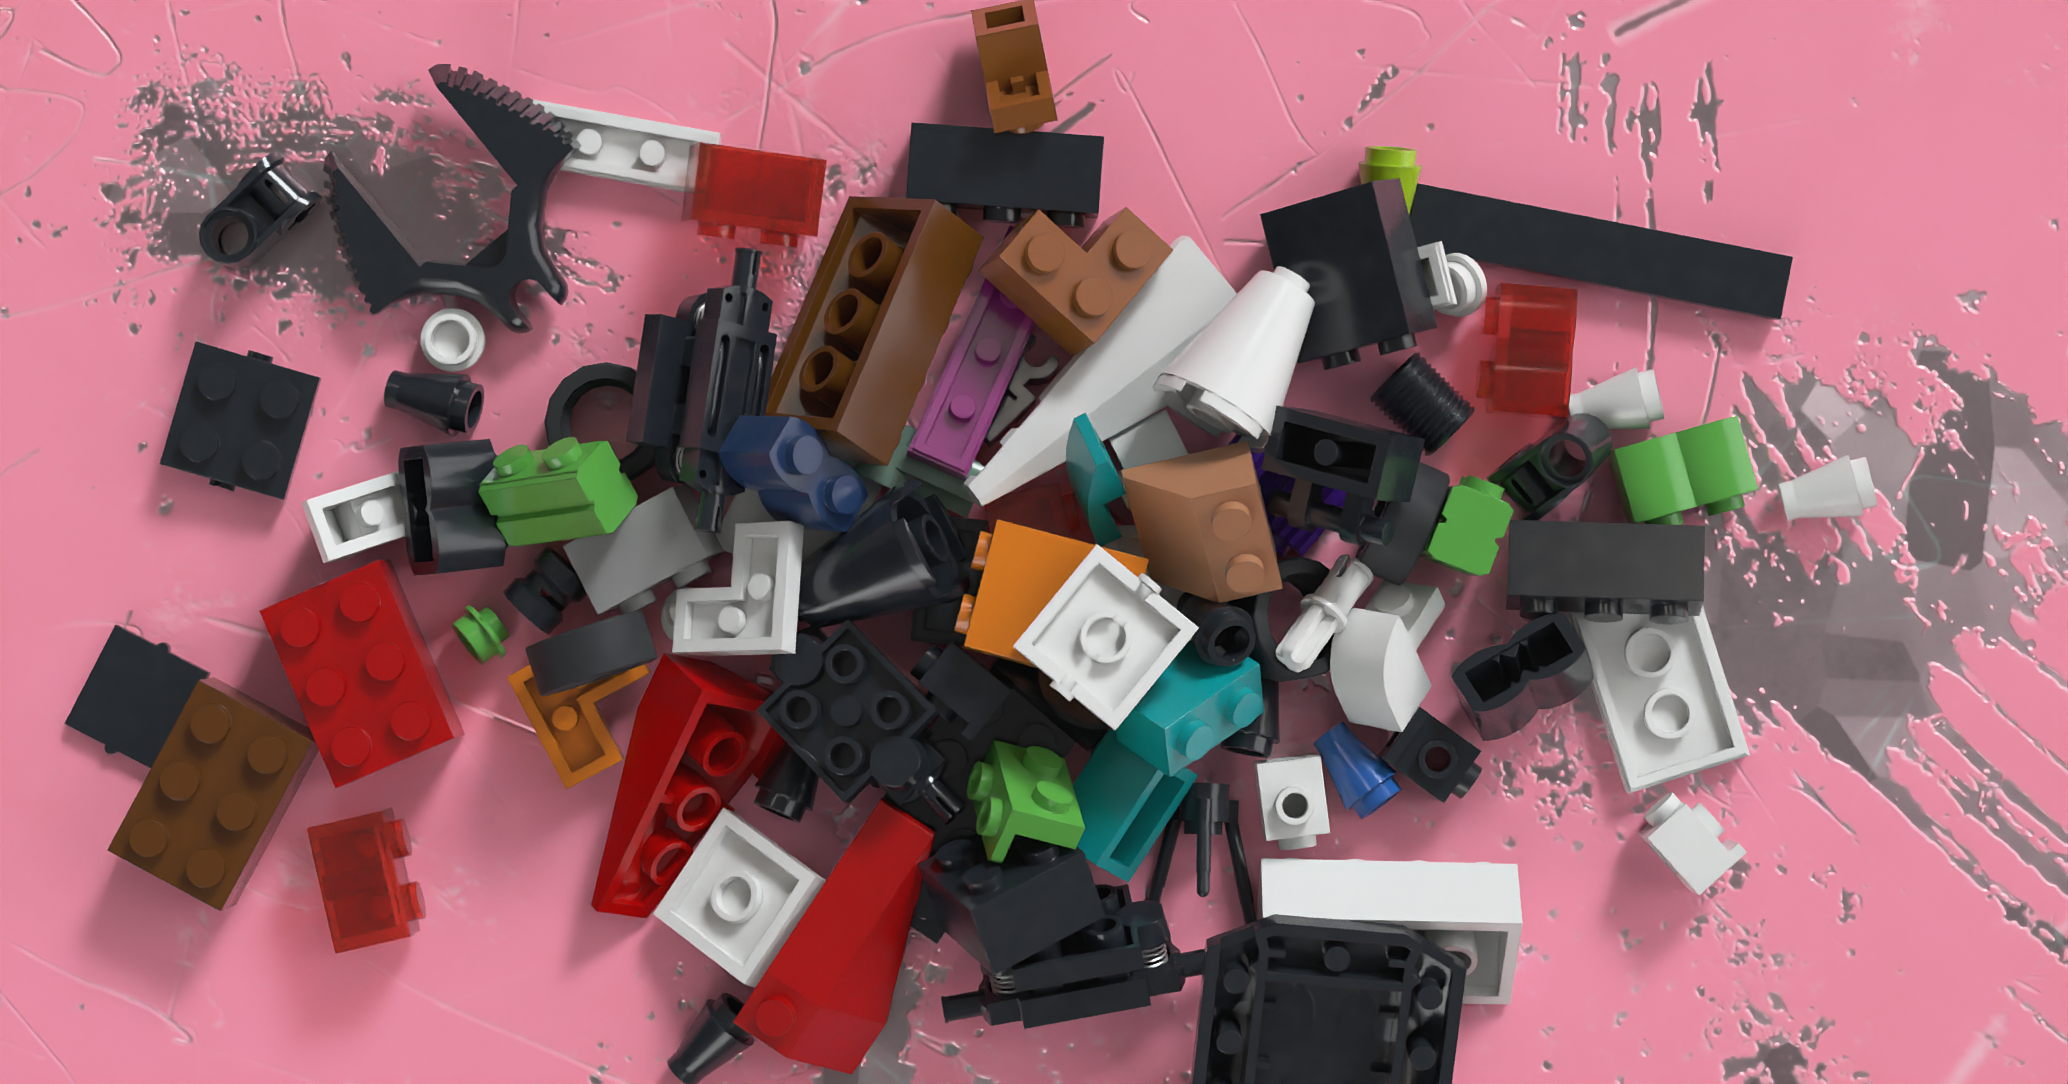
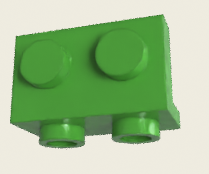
M993 740L984 762L978 761L974 765L967 786L968 798L973 800L977 815L976 830L979 835H982L988 860L1002 863L1015 834L1076 849L1085 830V825L1065 758L1059 757L1053 751L1041 746L1024 748Z

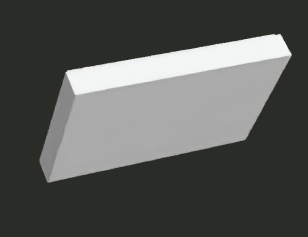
M1703 605L1699 616H1688V622L1675 625L1653 623L1649 621V615L1623 614V620L1604 623L1586 620L1584 612H1568L1572 626L1588 652L1594 676L1591 686L1626 793L1629 794L1750 755Z

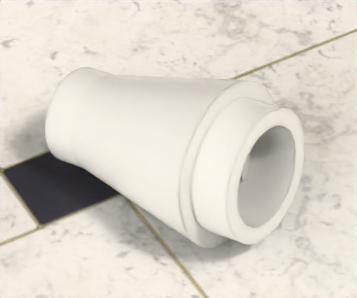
M1634 367L1580 393L1567 395L1571 416L1579 413L1593 415L1605 423L1608 429H1651L1650 422L1665 419L1654 369L1638 372L1637 367Z
M1847 454L1792 481L1779 483L1787 521L1797 518L1863 516L1862 510L1878 506L1866 457L1850 460Z

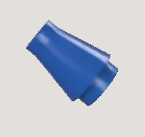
M1344 722L1334 726L1313 743L1327 767L1346 811L1353 808L1361 820L1371 815L1402 791V788L1393 778L1398 772L1355 736Z

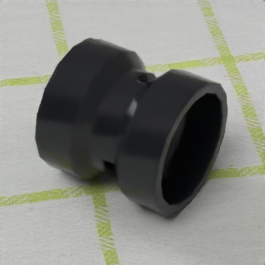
M547 545L533 559V570L524 578H515L503 593L530 622L547 635H550L563 621L562 612L568 605L581 602L588 594L574 567L557 551Z

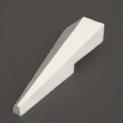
M1182 235L1174 240L1170 245L1173 249L1171 254L1094 345L1077 353L1038 397L1041 403L1019 428H1011L1000 441L1003 445L1002 448L977 476H969L963 483L972 502L984 506L1065 462L1067 440L1073 419L1085 412L1099 437L1104 441L1167 406L1161 400L1165 391H1154L1153 389L1157 378L1237 295L1236 291L1189 236Z

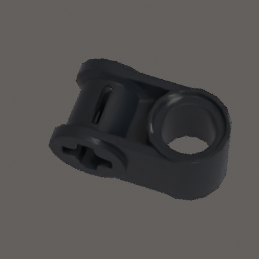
M274 151L253 166L237 187L215 209L207 214L201 223L199 231L201 247L209 257L226 268L234 270L248 269L258 263L284 236L300 226L319 206L322 196L316 190L307 191L283 166L284 157L278 151ZM274 184L288 199L287 203H284L271 190V185ZM231 223H244L248 231V240L245 247L236 254H223L218 243L219 235L223 228Z
M1587 413L1574 414L1567 417L1533 444L1528 443L1491 472L1486 479L1488 482L1495 485L1499 484L1504 488L1506 494L1523 513L1520 520L1538 521L1560 504L1573 490L1583 484L1610 455L1612 448L1611 433L1606 424L1598 417ZM1564 440L1577 443L1584 451L1586 460L1574 458L1567 451Z

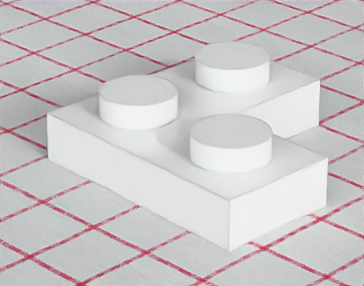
M792 521L735 523L731 587L677 589L672 653L686 657L795 654L804 526Z

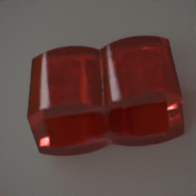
M1501 282L1496 286L1494 297L1486 296L1485 302L1482 305L1480 330L1481 334L1491 335V351L1489 360H1479L1475 384L1476 398L1486 399L1485 413L1563 419L1568 416L1578 289Z

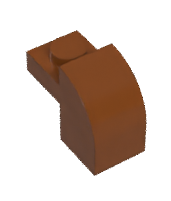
M1020 0L971 10L994 133L1003 131L1017 134L1029 133L1041 128L1044 123L1058 121L1034 0Z

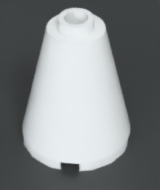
M1276 267L1273 273L1260 270L1161 372L1153 385L1154 391H1165L1161 400L1184 419L1216 438H1219L1222 432H1234L1242 436L1238 443L1249 441L1252 453H1264L1268 438L1271 435L1276 405L1283 406L1315 305L1312 297L1307 294L1310 288L1309 283L1298 274L1284 267Z

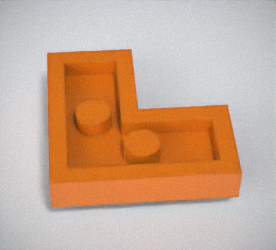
M648 664L548 696L540 695L530 665L507 676L566 790L625 759L596 702L652 673Z

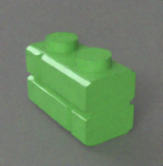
M575 437L561 439L550 445L547 449L530 451L528 446L524 444L513 446L495 458L493 462L495 468L479 484V494L491 515L498 516L496 524L509 547L612 534L635 507L638 498L626 473L619 472L621 464L608 441L602 440L579 444Z
M1468 475V477L1461 476L1458 485L1448 487L1442 508L1420 557L1465 575L1481 576L1489 574L1499 550L1495 539L1504 537L1514 511L1509 506L1510 503L1501 500L1504 488Z

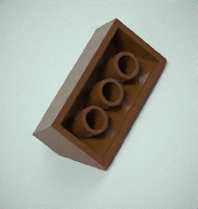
M849 196L771 377L765 416L796 417L807 422L819 433L828 449L829 455L846 462L888 466L894 450L900 443L902 431L918 393L925 383L926 374L941 338L949 326L950 317L965 281L973 269V262L984 236L935 199Z

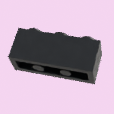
M912 122L906 198L935 199L956 216L958 208L983 210V221L1004 224H1019L1021 222V213L1033 214L1040 210L1060 228H1084L1085 218L1098 219L1104 136L1037 131L1022 134L1010 131L994 133L993 128Z
M1510 520L1507 551L1506 610H1520V617L1529 620L1558 612H1584V618L1593 622H1617L1623 620V614L1649 615V621L1657 624L1675 625L1688 622V616L1700 615L1704 602L1705 526Z

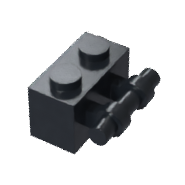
M1276 405L1271 435L1268 438L1261 469L1293 477L1295 482L1292 493L1275 490L1272 493L1268 504V511L1271 515L1288 519L1289 525L1293 528L1311 532L1318 527L1339 533L1342 541L1354 545L1363 546L1367 542L1388 546L1393 539L1395 525L1393 521L1375 516L1372 510L1374 501L1410 503L1425 439L1312 409ZM1323 486L1346 492L1343 507L1323 501L1321 496Z

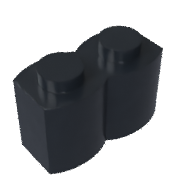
M490 439L400 448L398 476L403 503L407 511L405 522L406 549L414 576L504 566L505 551L508 548V543L496 524L498 516L491 515L479 494V484L495 468L493 462L497 455L494 452Z
M1552 613L1532 620L1519 629L1507 645L1491 646L1474 653L1464 660L1451 676L1460 704L1483 741L1501 739L1517 732L1531 721L1538 709H1550L1568 703L1579 696L1594 678L1587 649L1564 613Z

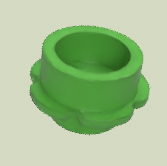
M470 605L464 608L465 615L452 624V628L459 640L481 665L496 654L503 658L506 655V651L500 643L510 637L503 623L487 606L479 612Z

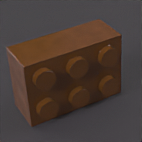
M215 677L198 680L107 851L219 911L236 905L319 751L310 728Z

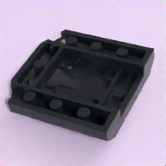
M1273 914L1206 939L1190 1084H1452L1466 978L1464 961L1406 926L1397 924Z

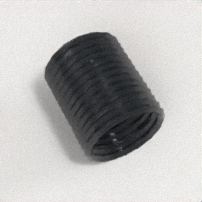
M1420 352L1414 353L1370 397V402H1375V407H1379V411H1384V416H1389V420H1393V425H1398V429H1402V433L1425 439L1422 450L1425 451V456H1431L1475 411V407H1470V402L1463 400V395H1459V391H1454V386H1450V382H1445V377H1441V373H1436V368H1431V364H1427L1425 357H1420Z

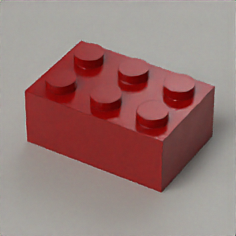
M390 559L376 560L259 610L335 789L465 734Z

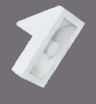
M398 471L314 497L301 503L323 563L347 560L372 548L405 538L407 511L400 491Z

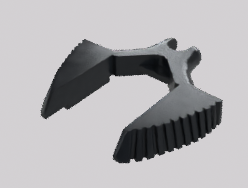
M436 64L428 70L436 87L517 184L511 190L508 229L466 264L436 260L424 262L423 257L367 189L359 184L336 154L331 151L325 157L323 171L329 175L328 179H324V188L329 189V194L325 195L327 205L332 206L333 209L329 213L331 220L336 222L333 228L335 233L340 236L337 238L339 246L343 247V251H341L342 258L348 262L345 264L347 271L353 273L351 276L352 281L359 283L358 290L362 295H366L364 298L365 303L371 304L369 311L373 315H379L396 303L424 293L459 296L481 303L512 332L518 334L527 333L533 330V327L519 309L515 297L517 287L521 282L528 279L538 282L560 305H563L567 300L569 293L568 284L556 268L546 249L544 217L547 191L564 163L581 147V144L578 141H572V133L564 131L566 126L561 121L556 122L555 115L552 112L546 113L544 106L539 103L537 105L533 104V99L529 97L523 99L522 94L515 90L512 93L510 92V87L504 84L500 87L497 81L491 78L485 80L483 74L475 70L471 75L468 74V70L465 67L459 66L457 71H453L451 64Z

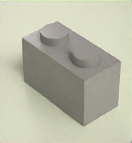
M690 486L671 487L634 507L612 534L577 538L563 546L598 615L619 609L621 614L640 611L657 601L652 590L673 580L677 589L712 572L707 561L720 555L724 550L715 533L694 530L699 501Z

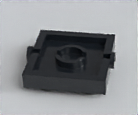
M195 341L160 464L210 478L209 485L222 487L233 492L237 486L286 500L322 378L273 364L274 357L248 350L247 356Z

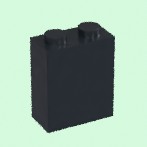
M1400 178L1371 181L1260 214L1274 271L1278 266L1284 267L1305 279L1310 285L1307 294L1315 302L1297 359L1298 364L1321 359L1324 371L1361 361L1359 353L1361 348L1377 344L1380 356L1418 346L1415 334L1438 328Z

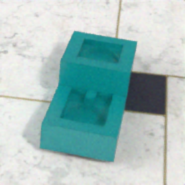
M1085 412L1073 419L1066 446L1067 475L1094 539L1102 547L1122 537L1107 503L1126 494V491L1105 445Z

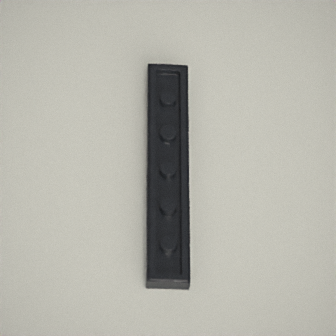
M1417 183L1409 215L1417 247L1442 241L1445 255L1461 253L1469 256L1475 262L1776 321L1780 320L1782 316L1793 260L1792 256Z

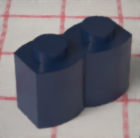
M740 415L718 451L721 462L729 475L743 487L758 491L764 508L773 519L801 524L804 526V530L847 532L868 497L866 487L858 473L845 461L836 457H830L828 449L819 433L807 422L796 417Z

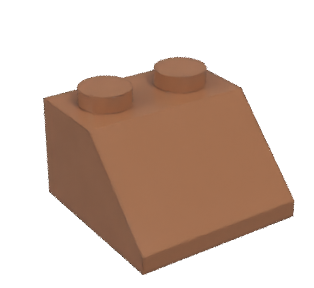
M1249 441L1121 470L1144 558L1149 559L1147 569L1151 580L1217 603L1283 589L1275 543Z

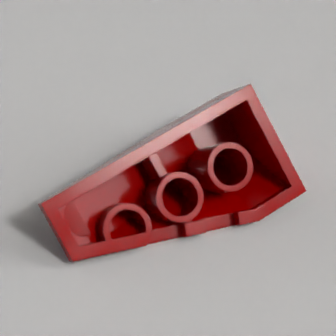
M663 653L637 708L591 906L597 912L647 919L667 894L694 853L692 849L716 820L721 810L725 808L733 812L735 811L729 802L751 775L758 779L760 778L784 742V739L756 711L774 692L716 663Z
M882 797L733 1023L788 1059L852 1075L888 1021L899 969L902 966L907 947L906 942L914 910L918 904L923 884L918 864L930 857L935 832Z

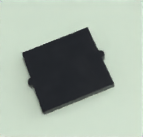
M115 625L64 724L105 744V751L108 754L120 752L152 768L198 680L209 678L211 672L170 652L171 646L166 642L155 644L120 625Z

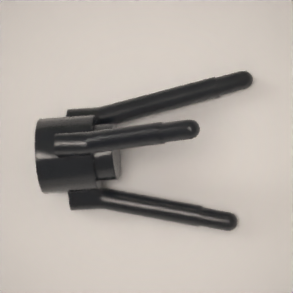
M1192 784L1166 824L1147 900L1160 903L1182 821H1184V834H1197V894L1200 897L1208 896L1211 873V835H1222V824L1224 822L1244 922L1246 925L1257 921L1238 823L1239 800H1229L1230 784Z

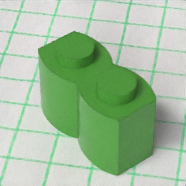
M1737 415L1610 451L1608 456L1627 523L1636 524L1644 522V524L1680 525L1684 523L1681 513L1683 510L1705 504L1708 516L1744 507L1745 502L1742 494L1758 490Z

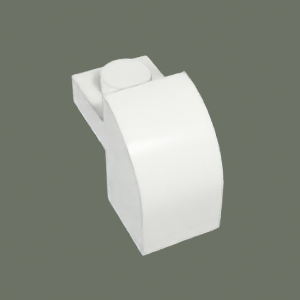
M1383 580L1365 609L1351 608L1346 616L1348 623L1342 633H1334L1330 656L1331 680L1335 694L1349 722L1397 732H1403L1432 687L1416 650L1446 605L1438 587L1408 582L1398 586Z

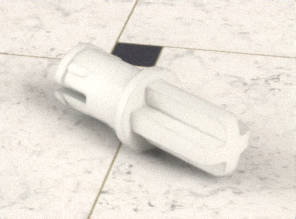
M1340 555L1315 593L1307 594L1300 602L1302 613L1276 648L1277 659L1290 670L1299 673L1309 668L1332 634L1342 633L1348 625L1346 616L1357 599L1373 581L1371 570L1361 563L1359 559L1354 557L1347 568L1346 566L1350 561L1349 555Z

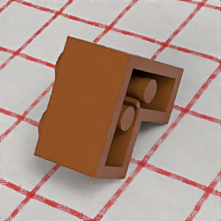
M1127 207L1103 221L1082 247L1078 246L1040 210H1037L1015 226L980 267L978 272L1030 317L1071 356H1074L1094 345L1171 254L1173 249Z

